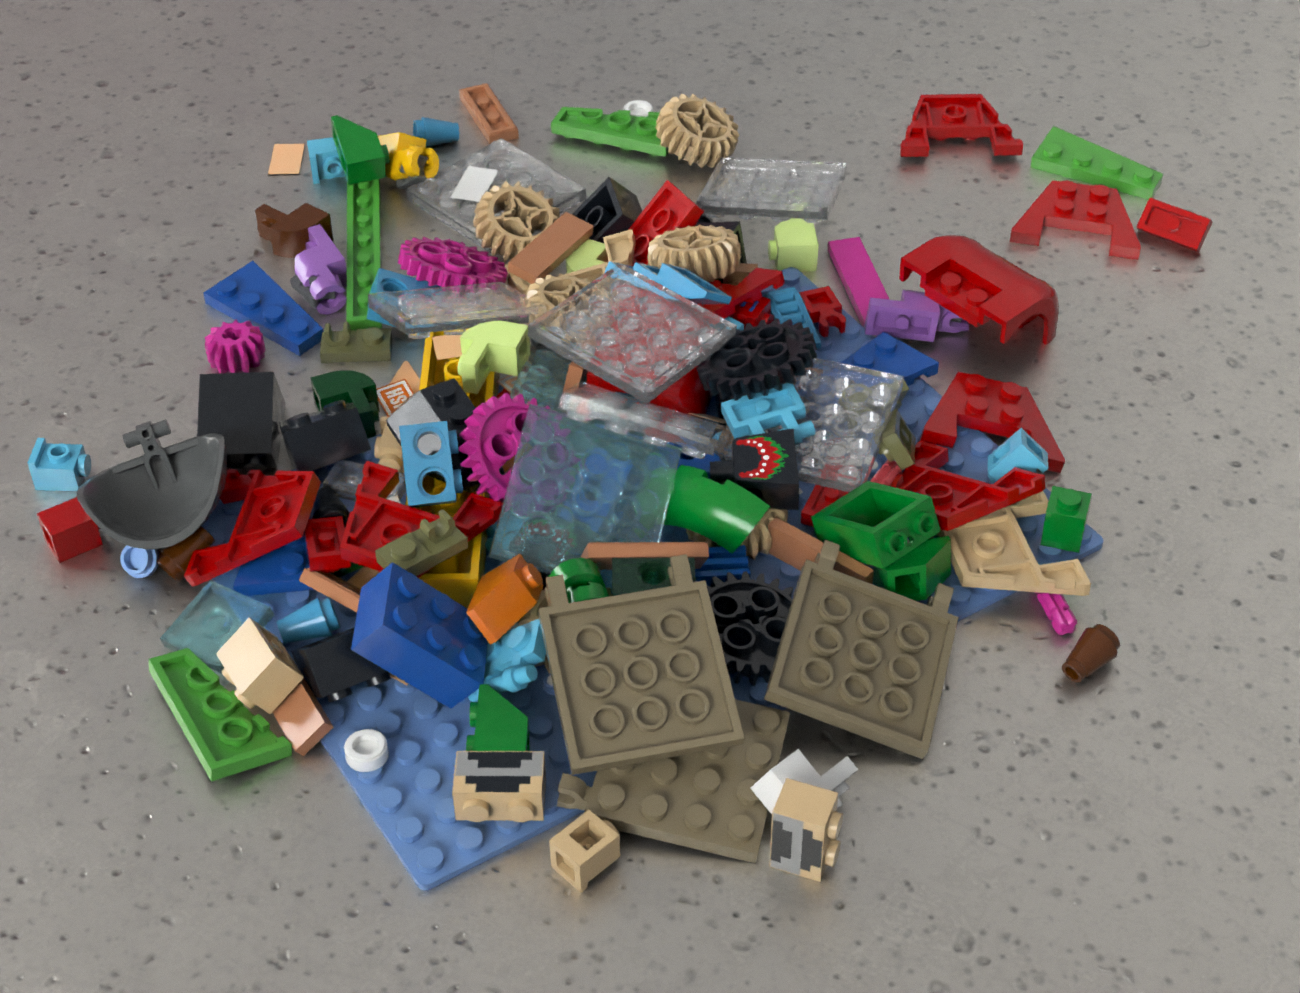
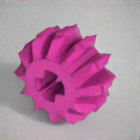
M235 319L233 323L229 324L222 321L221 327H212L210 334L205 337L204 345L207 360L211 368H217L220 374L229 371L231 373L240 371L248 373L250 367H260V360L265 358L266 348L263 334L260 332V328L252 326L250 321L239 323Z

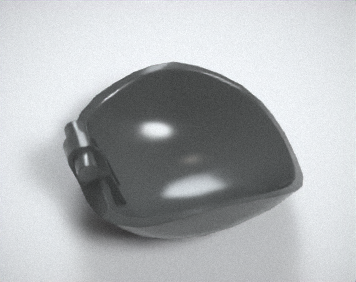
M166 419L154 424L148 421L137 425L136 430L122 436L127 448L141 444L144 455L117 464L89 478L78 488L77 499L84 511L98 527L118 542L130 547L147 550L173 546L198 530L209 519L219 502L227 478V452L223 435L218 433L201 435L163 448L159 437L171 434V429Z

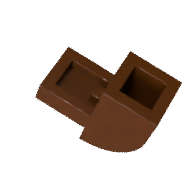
M308 203L303 204L288 215L266 204L255 209L259 236L272 242L274 255L295 258L298 253L306 250V242H309L308 228L319 224L330 239L334 241L330 214Z

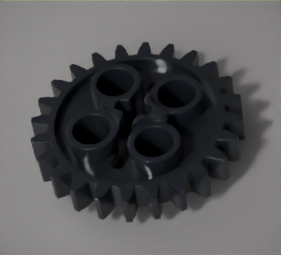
M775 319L770 324H766L765 320H761L758 326L753 327L750 323H747L744 330L740 331L734 328L732 329V335H720V343H709L710 350L701 352L702 358L697 360L698 367L696 369L704 390H709L711 396L720 394L721 399L724 400L732 395L734 401H737L743 395H747L750 400L759 392L763 396H767L769 389L772 388L781 391L782 384L785 382L790 384L796 383L794 376H805V368L814 366L812 359L817 358V347L813 333L811 334L809 327L803 328L801 322L793 325L792 320L789 319L780 324L779 319Z
M743 571L741 579L736 580L731 572H727L724 583L714 576L712 577L711 585H707L729 673L734 674L735 684H738L743 676L749 678L752 686L756 685L758 677H763L767 683L769 682L792 603L791 596L794 588L788 587L780 590L778 588L779 579L777 578L770 584L764 583L765 578L762 573L758 575L756 580H750L747 571Z

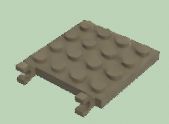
M825 540L821 552L817 554L815 561L812 562L806 559L801 568L764 700L923 759L929 752L959 617L948 613L954 588L938 583L934 597H929L927 605L833 570L840 545Z
M687 554L670 557L671 567H668V575L672 586L568 603L563 575L546 577L547 587L545 588V595L548 607L539 608L538 616L572 775L743 744L745 738L706 581L693 582Z
M735 699L745 738L743 744L598 770L592 787L587 786L579 777L563 773L558 786L560 794L557 806L567 809H580L585 812L590 810L601 820L610 821L618 831L756 864L768 810L751 790V787L779 763L790 712Z

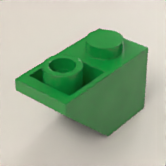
M949 536L928 539L885 569L873 566V584L915 601L927 600L935 591L938 583L942 584L951 575V539Z
M479 684L478 702H470L469 714L470 727H475V735H467L466 751H530L528 717L491 686Z

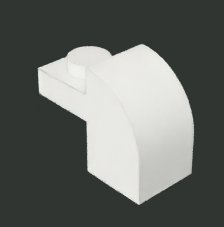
M797 749L770 769L751 787V790L772 814L786 778L837 792L838 797H840L850 788L845 780L858 769L849 757L846 756L820 776L801 751ZM839 799L837 809L843 805Z

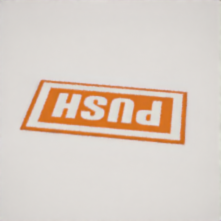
M406 379L377 388L378 401L388 417L408 397L414 394Z

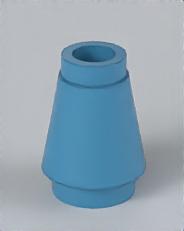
M422 117L421 120H414L413 136L426 139V147L458 142L459 125L458 123Z
M318 597L287 615L284 619L277 621L284 644L331 636L332 631L341 628L330 598L320 601Z

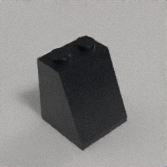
M274 372L200 374L197 436L213 433L223 435L227 452V470L245 469L247 471L261 470L262 472L267 468L277 467L282 435L280 428L283 427L285 400Z

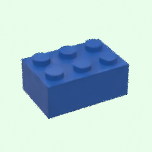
M393 562L361 587L351 650L450 709L478 690L479 684H484L488 641L467 615V608Z

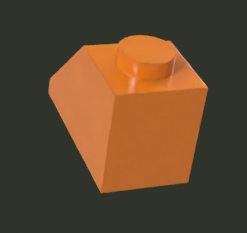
M518 554L481 576L466 613L490 645L498 641L538 603L543 588L540 572L533 564H528L521 554Z

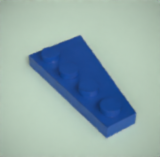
M254 261L243 266L203 293L205 303L234 320L237 319L240 323L250 321L252 326L260 328V332L264 337L298 356L303 355L321 342L322 332H324L323 328Z
M883 331L798 393L805 405V418L816 425H821L832 420L831 415L839 401L901 377L904 378L907 386L914 384V378L924 374L928 378L937 374L939 362Z
M313 508L311 510L309 519L313 518ZM304 534L303 537L241 565L233 584L235 597L314 590L299 581L304 568H310Z

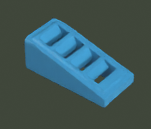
M795 287L765 293L764 297L771 299L770 314L774 316V320L779 319L780 324L791 319L793 325L801 322L803 328L809 327L811 334L813 333L817 349L821 348L822 342L806 306Z

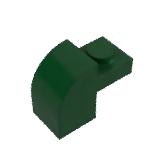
M340 370L310 377L314 405L318 414L323 413V407L332 402L344 400L345 404L352 403L357 407L367 439L376 436L374 423L379 422L378 412L380 411L376 384L369 376L357 371Z

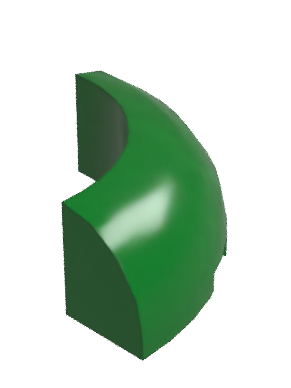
M665 465L648 470L632 502V508L637 521L647 532L651 528L660 525L682 527L709 538L732 554L770 507L763 500L727 479L722 485L708 479L706 470L686 465H680L677 470H668Z

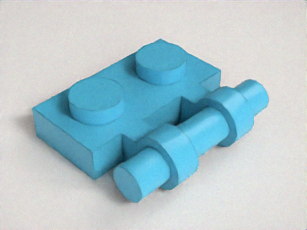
M782 384L781 391L774 388L769 389L767 396H763L759 392L750 400L745 395L737 401L731 399L721 402V413L734 439L746 435L765 433L764 430L779 425L783 428L781 430L794 429L795 445L802 443L804 438L815 435L812 421L798 424L796 421L806 417V409L793 384Z
M539 619L507 631L498 641L491 645L488 642L484 684L491 686L500 695L506 691L513 693L523 690L528 686L529 682L537 679L538 672L533 665L545 661L546 657ZM479 689L468 696L471 702H478Z

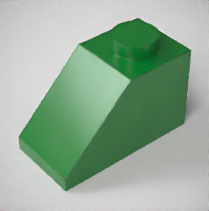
M338 115L331 116L332 138L348 185L386 178L385 164L390 163L387 146L380 144L377 133Z
M1052 486L1040 545L1079 553L1091 505L1092 493Z

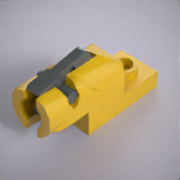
M401 132L378 135L380 144L387 146L390 163L385 164L386 176L396 181L397 188L405 189L414 184L422 183L426 179L434 178L438 173V155L434 149L426 148V139Z

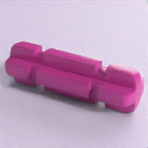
M1035 592L1038 594L1037 598L1047 617L1052 621L1051 624L1055 632L1061 636L1066 633H1073L1076 630L1077 619L1073 612L1068 609L1070 607L1063 594Z

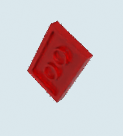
M668 180L628 229L633 230L636 240L632 260L633 267L635 262L648 265L649 242L654 237L663 235L665 231H673L675 228H685L688 225L693 227L704 212Z

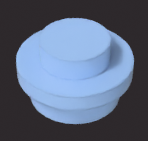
M127 545L121 552V565L132 577L147 578L158 568V549L147 550Z

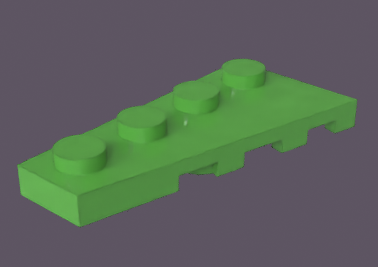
M562 107L551 122V133L563 135L567 138H578L592 141L595 144H606L620 147L624 150L645 152L653 156L666 157L668 155V148L661 146V139L656 137V120L660 112H648V117L631 116L629 110H618V112L608 115L603 114L602 109Z
M1055 126L1051 128L1031 160V168L1092 185L1116 188L1118 192L1147 200L1155 196L1163 178V173Z
M189 648L149 659V672L211 782L292 756V744L284 736L278 738L270 730V723L260 714H252L235 696L234 690L228 691L220 684V677Z

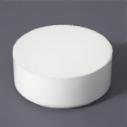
M634 100L628 102L623 107V110H629L631 116L648 117V112H653V106L643 100Z
M372 729L359 730L347 738L344 745L347 764L359 772H371L379 769L386 763L389 756L385 736L379 731Z

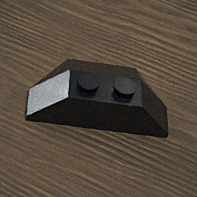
M454 378L417 391L408 397L386 421L388 428L400 446L399 426L447 421L448 430H456L458 447L466 442V440L459 436L460 432L467 427L464 421L473 414L472 411L476 407ZM427 434L418 441V448L425 455H433L440 450L441 442L437 436ZM460 451L457 454H451L453 470L461 469L463 490L469 493L477 491L481 485L478 480L472 482L467 480L468 476L473 473L472 468L461 466V463L468 458V455ZM503 466L499 469L502 475L505 473ZM432 473L428 475L445 482L444 478L439 474Z

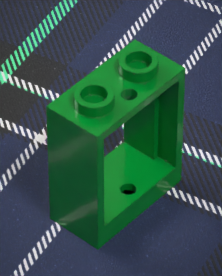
M870 481L863 483L811 516L818 540L822 542L828 540L840 545V552L861 563L885 569L941 531L931 496Z

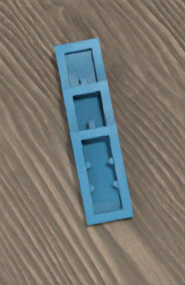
M609 261L604 272L607 276L627 287L650 295L666 297L677 301L696 304H729L732 297L692 271L670 264L662 263L659 269L658 267L635 262L633 267Z

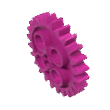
M414 237L412 241L405 240V243L401 244L398 264H401V269L407 270V275L417 276V281H428V286L438 285L441 286V290H449L457 294L466 292L468 295H472L473 292L484 296L485 292L493 295L495 291L501 292L508 275L506 267H504L505 263L498 261V257L488 256L489 252L478 251L476 246L467 247L465 243H459L451 239L441 240L435 237L434 240H431L427 237H422V240Z
M504 393L498 399L492 396L472 411L473 414L464 421L467 427L459 435L466 442L458 447V451L468 455V458L461 463V466L472 468L473 473L468 476L467 480L468 482L478 480L481 484L476 492L478 495L487 491L490 494V499L503 502L504 514L514 508L518 518L527 512L531 518H534L541 512L546 514L567 499L565 495L574 490V486L570 482L579 475L571 468L579 463V459L571 456L569 453L577 446L574 443H567L565 437L571 432L569 429L560 430L558 428L562 419L560 416L551 420L548 417L550 412L548 405L540 411L537 409L536 398L531 399L525 404L521 393L511 399L508 393ZM535 436L539 437V442L531 450L524 454L503 475L500 474L499 469L508 460L514 457Z

